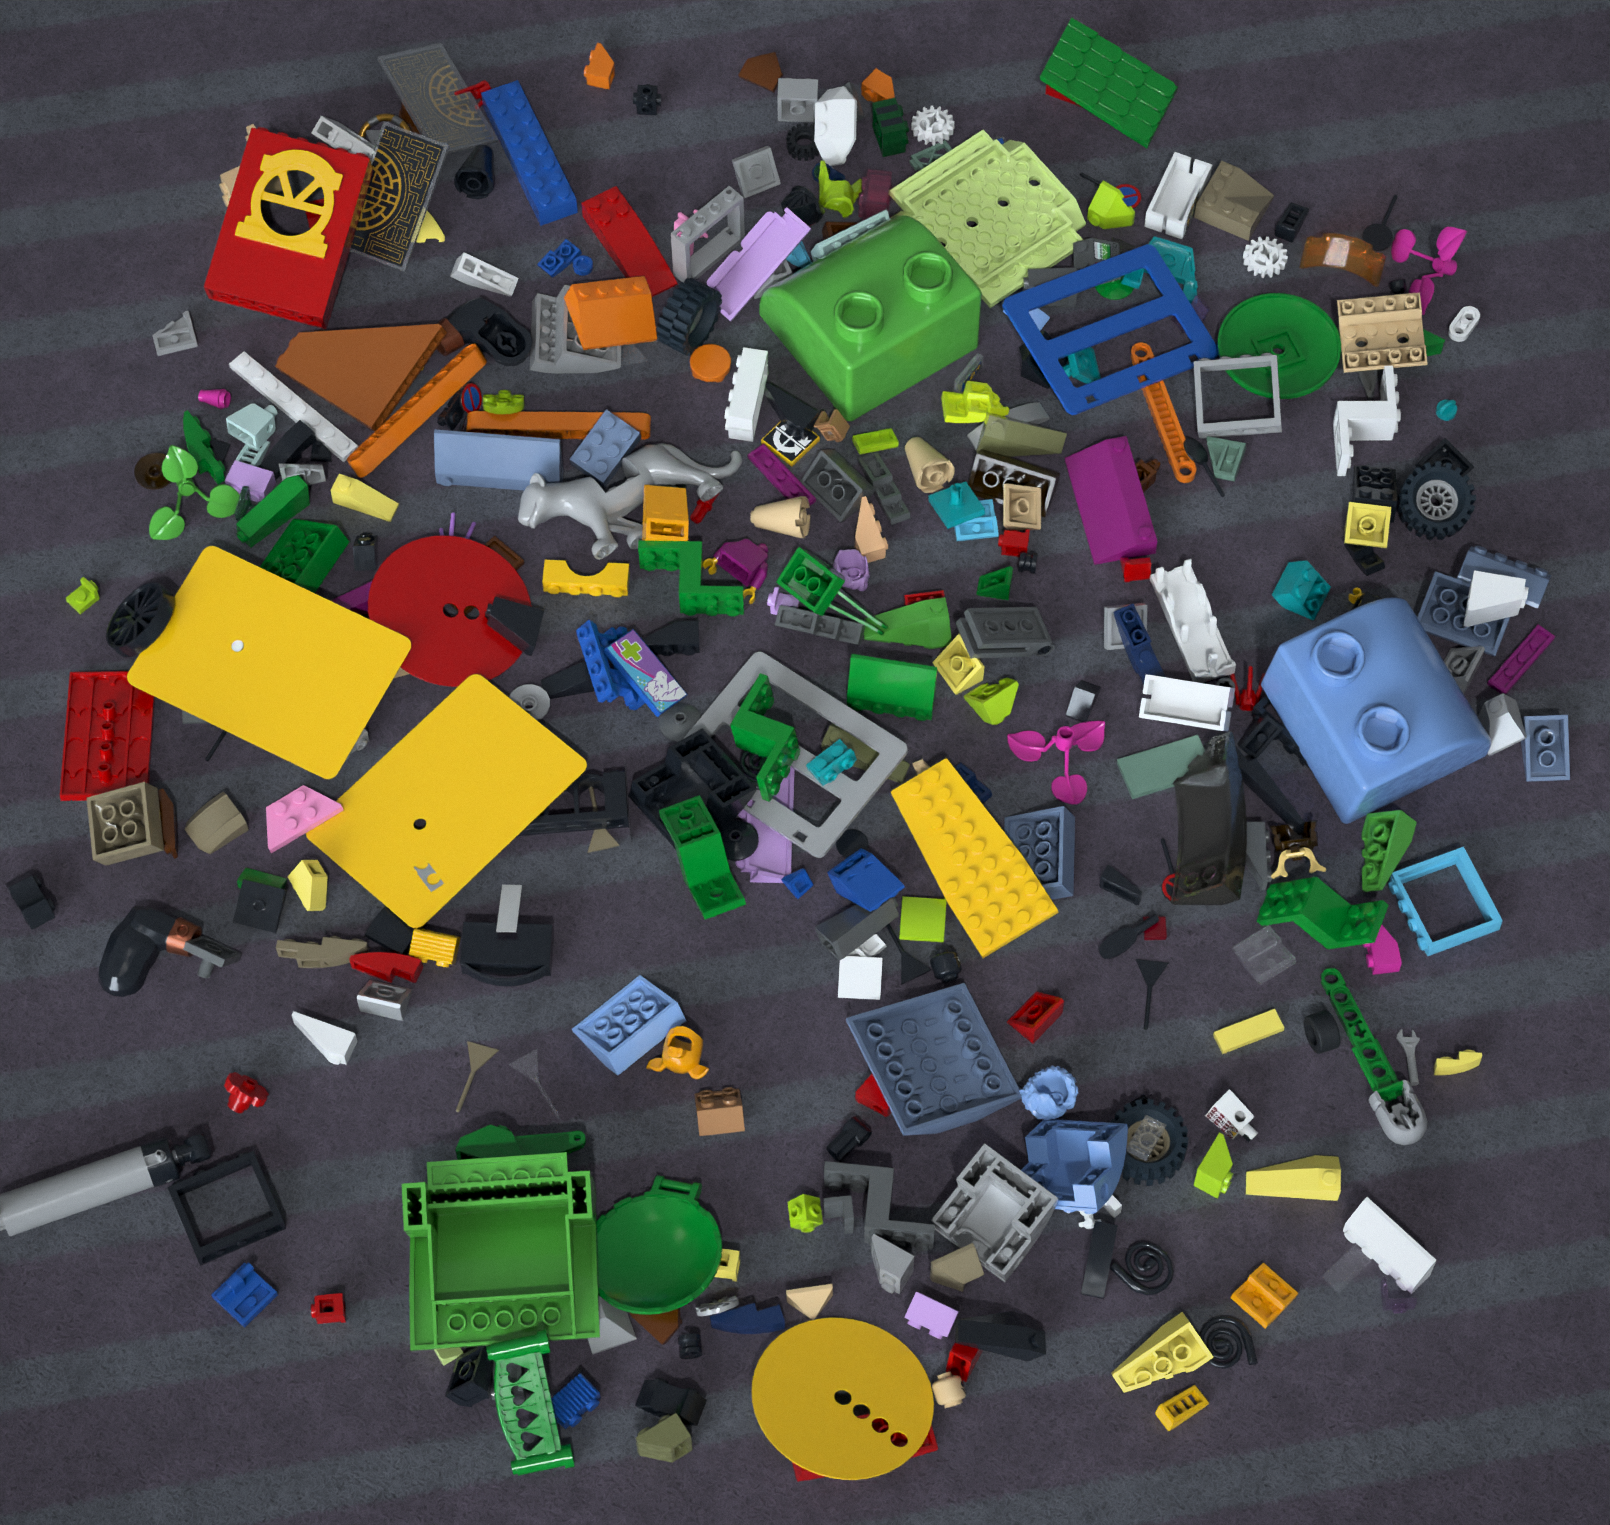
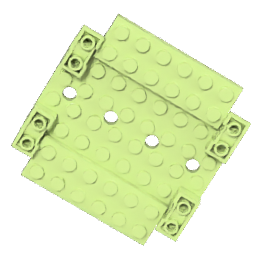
M981 130L889 191V195L903 210L894 216L907 215L916 219L927 227L940 242H943L946 245V250L980 288L982 292L981 298L990 308L1023 287V278L1027 277L1028 269L1053 267L1073 253L1074 242L1083 240L1076 231L1084 227L1086 222L1075 197L1024 142L1009 140L1002 145L997 139L993 141L984 130ZM1036 180L1039 182V185L1032 186L1029 181ZM1001 200L1006 201L1009 205L1003 207L998 202ZM974 221L977 226L969 227L967 222Z

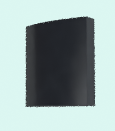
M385 906L367 929L365 937L393 953L404 955L411 947L413 931L416 928L407 925ZM427 923L420 928L424 929L427 926Z

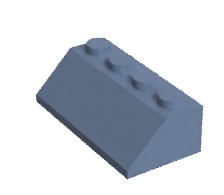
M1471 546L1457 579L1471 584L1474 571L1526 579L1525 587H1529L1525 604L1538 608L1552 575L1547 574L1548 571L1542 568H1530L1523 561L1516 560L1514 562L1508 560L1507 556L1495 553L1494 555L1489 553L1484 547Z

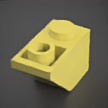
M301 860L289 874L288 879L307 911H323L326 908L328 877L318 860Z

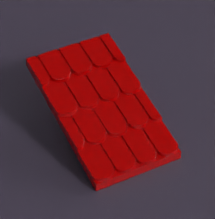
M129 671L70 672L60 801H87V797L142 782L149 784L155 696L132 686L127 680Z

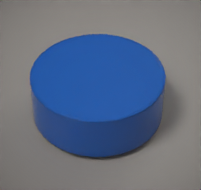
M584 255L576 257L573 261L574 272L581 276L590 274L593 270L592 259Z

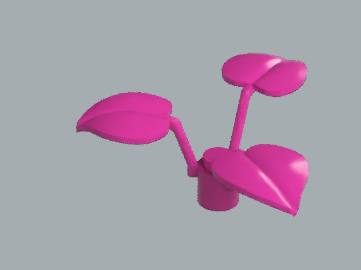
M1455 227L1444 228L1437 239L1436 245L1439 249L1438 255L1440 256L1438 258L1427 256L1412 249L1416 242V237L1412 231L1402 229L1396 233L1391 247L1394 261L1403 263L1408 259L1409 254L1412 253L1432 261V267L1437 272L1424 275L1421 280L1415 279L1410 286L1409 293H1420L1422 315H1425L1426 308L1434 293V283L1430 278L1443 277V274L1452 276L1456 272L1457 263L1451 258L1461 245L1467 233L1466 230Z
M1089 721L1072 727H1060L1057 731V736H1052V740L1046 746L1044 737L1035 731L1008 734L1007 740L1012 752L1021 760L1029 762L1039 760L1041 752H1046L1054 743H1056L1059 750L1065 751V777L1055 778L1051 785V791L1058 800L1071 805H1077L1086 796L1087 784L1080 775L1069 776V749L1072 746L1078 745L1082 751L1091 752L1098 750L1104 742L1105 722Z

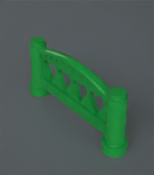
M547 1329L539 1330L535 1335L492 1343L491 1346H486L489 1361H495L494 1393L499 1421L506 1440L515 1455V1460L511 1461L513 1475L518 1474L520 1476L565 1466V1469L575 1467L571 1443L565 1445L560 1443L542 1354L551 1353ZM509 1363H514L528 1370L517 1381L512 1382L508 1378L510 1372L507 1371L506 1366ZM513 1386H519L533 1391V1393L522 1404L517 1405L513 1402L515 1395L512 1394L511 1389ZM524 1409L538 1414V1416L526 1427H520L518 1425L520 1418L517 1417L516 1411ZM523 1432H530L543 1437L531 1450L523 1448V1443L525 1442L521 1438Z

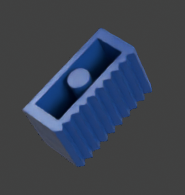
M581 1373L551 1398L555 1419L565 1430L569 1426L575 1427L582 1420L581 1415L587 1410L589 1412L593 1411L600 1403L598 1401L601 1399L599 1391Z

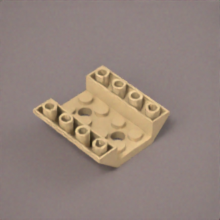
M1420 293L1337 300L1344 373L1384 369V366L1400 368L1427 365ZM1405 337L1408 339V342L1399 343L1397 340ZM1359 341L1367 343L1365 347H1358L1356 344Z

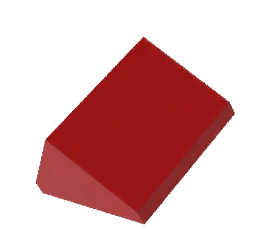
M1036 991L1007 1023L1034 1044L1062 1015L1064 1000L1060 997Z

